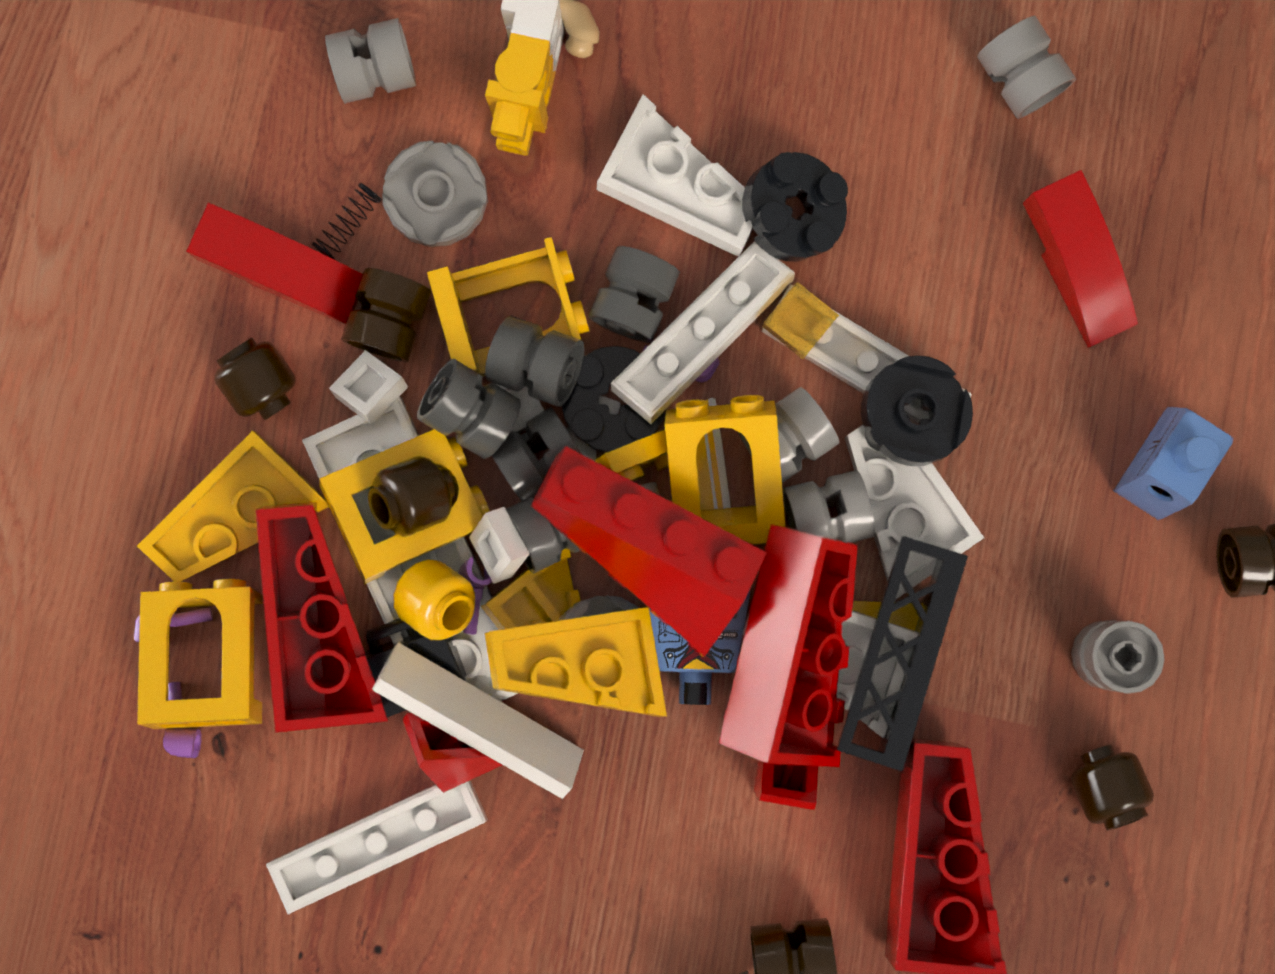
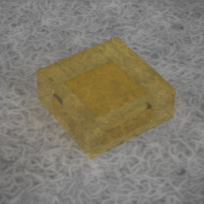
M796 282L764 321L762 327L800 358L804 359L839 315L800 283Z

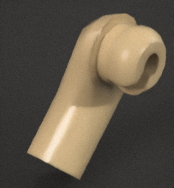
M559 0L561 18L566 32L569 34L565 44L566 50L580 58L591 56L593 45L599 42L600 32L590 9L585 4L576 0Z

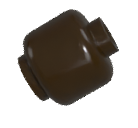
M251 337L216 360L221 368L216 371L214 381L239 416L247 417L259 412L262 418L266 420L291 403L286 393L294 387L296 377L271 342L264 341L257 344Z
M416 456L387 467L377 473L373 482V488L368 493L369 507L374 519L383 529H390L393 533L406 537L442 523L447 519L451 511L455 487L447 470L439 468L431 459Z
M1107 745L1080 756L1084 766L1072 774L1071 782L1089 822L1093 824L1104 823L1106 830L1110 831L1148 816L1145 808L1153 802L1154 793L1135 754L1131 752L1115 754L1112 745Z

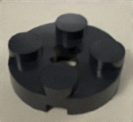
M785 152L772 158L752 173L744 189L742 211L745 221L751 220L752 227L758 235L754 239L760 248L777 259L798 262L830 250L834 243L838 241L844 230L847 218L845 198L848 194V187L842 175L832 172L819 159L804 153ZM796 196L802 202L804 213L797 220L791 217L792 208L786 205V198L791 199Z
M609 346L596 349L585 355L576 385L570 397L562 405L565 420L576 437L592 449L602 453H608L655 434L666 416L665 410L650 424L627 404L621 405L620 414L616 415L609 414L608 405L599 404L600 395L608 394L611 382L640 355V353L633 349Z
M907 356L886 366L869 382L862 398L861 418L868 445L872 449L880 451L888 459L906 466H926L944 459L966 439L971 428L973 406L967 389L962 390L960 383L953 377L956 373L948 365L931 357ZM913 398L920 399L921 409L929 411V418L920 420L918 424L911 422L909 416L904 411V406L910 405Z

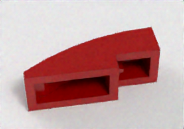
M1082 170L1033 192L1023 202V205L1046 249L1041 256L1087 347L1090 348L1136 326L1138 321L1119 256L1097 201Z
M208 202L186 250L187 253L204 264L247 281L254 287L346 325L350 312L354 311L358 302L355 296L363 275L362 273L280 233Z

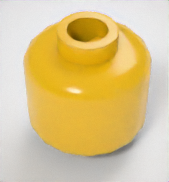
M427 559L415 563L401 576L393 594V607L401 620L427 639L444 640L460 633L470 623L475 608V591L469 580L442 561Z

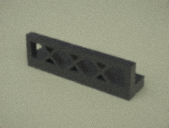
M906 536L901 537L836 750L903 771L968 556ZM910 551L937 559L929 586L916 593L904 574ZM901 583L908 597L895 603ZM926 595L923 605L921 606L918 599ZM912 603L919 617L915 628L918 636L898 646L888 628V622L892 612ZM885 636L892 650L878 656ZM914 646L909 663L907 664L902 652ZM895 656L905 676L900 690L881 700L871 681L872 674L876 665ZM869 690L875 703L862 709L867 691ZM896 701L890 717L885 706ZM879 710L888 728L885 737L881 739L878 751L852 743L858 720Z

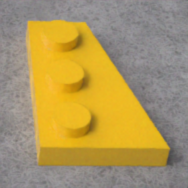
M254 430L137 547L174 582H181L258 543L256 509L259 507L317 502V511L320 512L329 506L325 497Z
M649 607L484 633L493 689L656 717H667Z

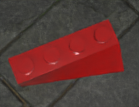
M567 446L555 457L531 504L538 513L580 550L588 553L609 572L608 575L623 588H628L651 609L650 611L666 626H671L688 641L687 644L701 657L706 656L742 606L767 552Z
M317 502L259 507L256 509L275 733L387 722L388 717L380 694L372 690L375 680L318 519Z
M771 524L764 548L767 554L761 564L754 597L750 605V614L741 652L737 660V668L728 706L724 714L719 744L768 764L840 767L841 751L836 750L837 746L833 745L834 725L844 721L845 700L837 698L839 669L848 667L850 647L845 645V641L842 638V624L852 617L858 545Z
M912 738L903 771L900 773L885 957L896 971L926 974H1007L998 933H1000L997 910L994 908L989 880L991 872L988 853L984 848L980 824L982 817L971 749L959 743Z

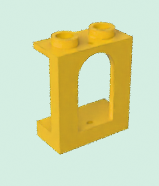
M552 237L544 239L546 246L544 248L456 273H451L448 266L427 272L451 360L455 359L482 375V377L486 376V360L490 347L474 351L461 302L527 283L540 282L549 285L557 292L561 300L559 319L552 327L542 331L543 335L545 336L554 330L581 340L580 334L589 332V327L581 300L570 303L565 283L575 281L567 251L564 250L556 253Z
M742 395L732 398L731 404L709 406L706 400L694 399L681 401L675 405L676 409L666 410L665 432L672 502L750 544L767 543L771 524L785 527L775 401H764V397L760 395ZM721 427L732 428L740 432L749 442L752 453L756 506L701 510L696 450L701 438L709 431Z
M433 429L319 478L320 489L364 585L384 576L388 570L471 534L485 513L490 512L480 488L477 485L469 487L461 468L467 466V461L455 437L447 439L445 435ZM416 456L431 459L436 465L442 466L447 470L453 480L457 500L451 508L447 519L442 523L410 536L403 537L397 534L374 545L352 495L373 487L374 479L379 471Z
M245 580L213 581V588L193 589V584L187 582H164L159 584V591L140 592L138 725L151 729L262 724V702L254 699V604H263V596L250 586L246 587ZM216 606L222 620L221 698L168 700L169 627L173 614L177 608Z

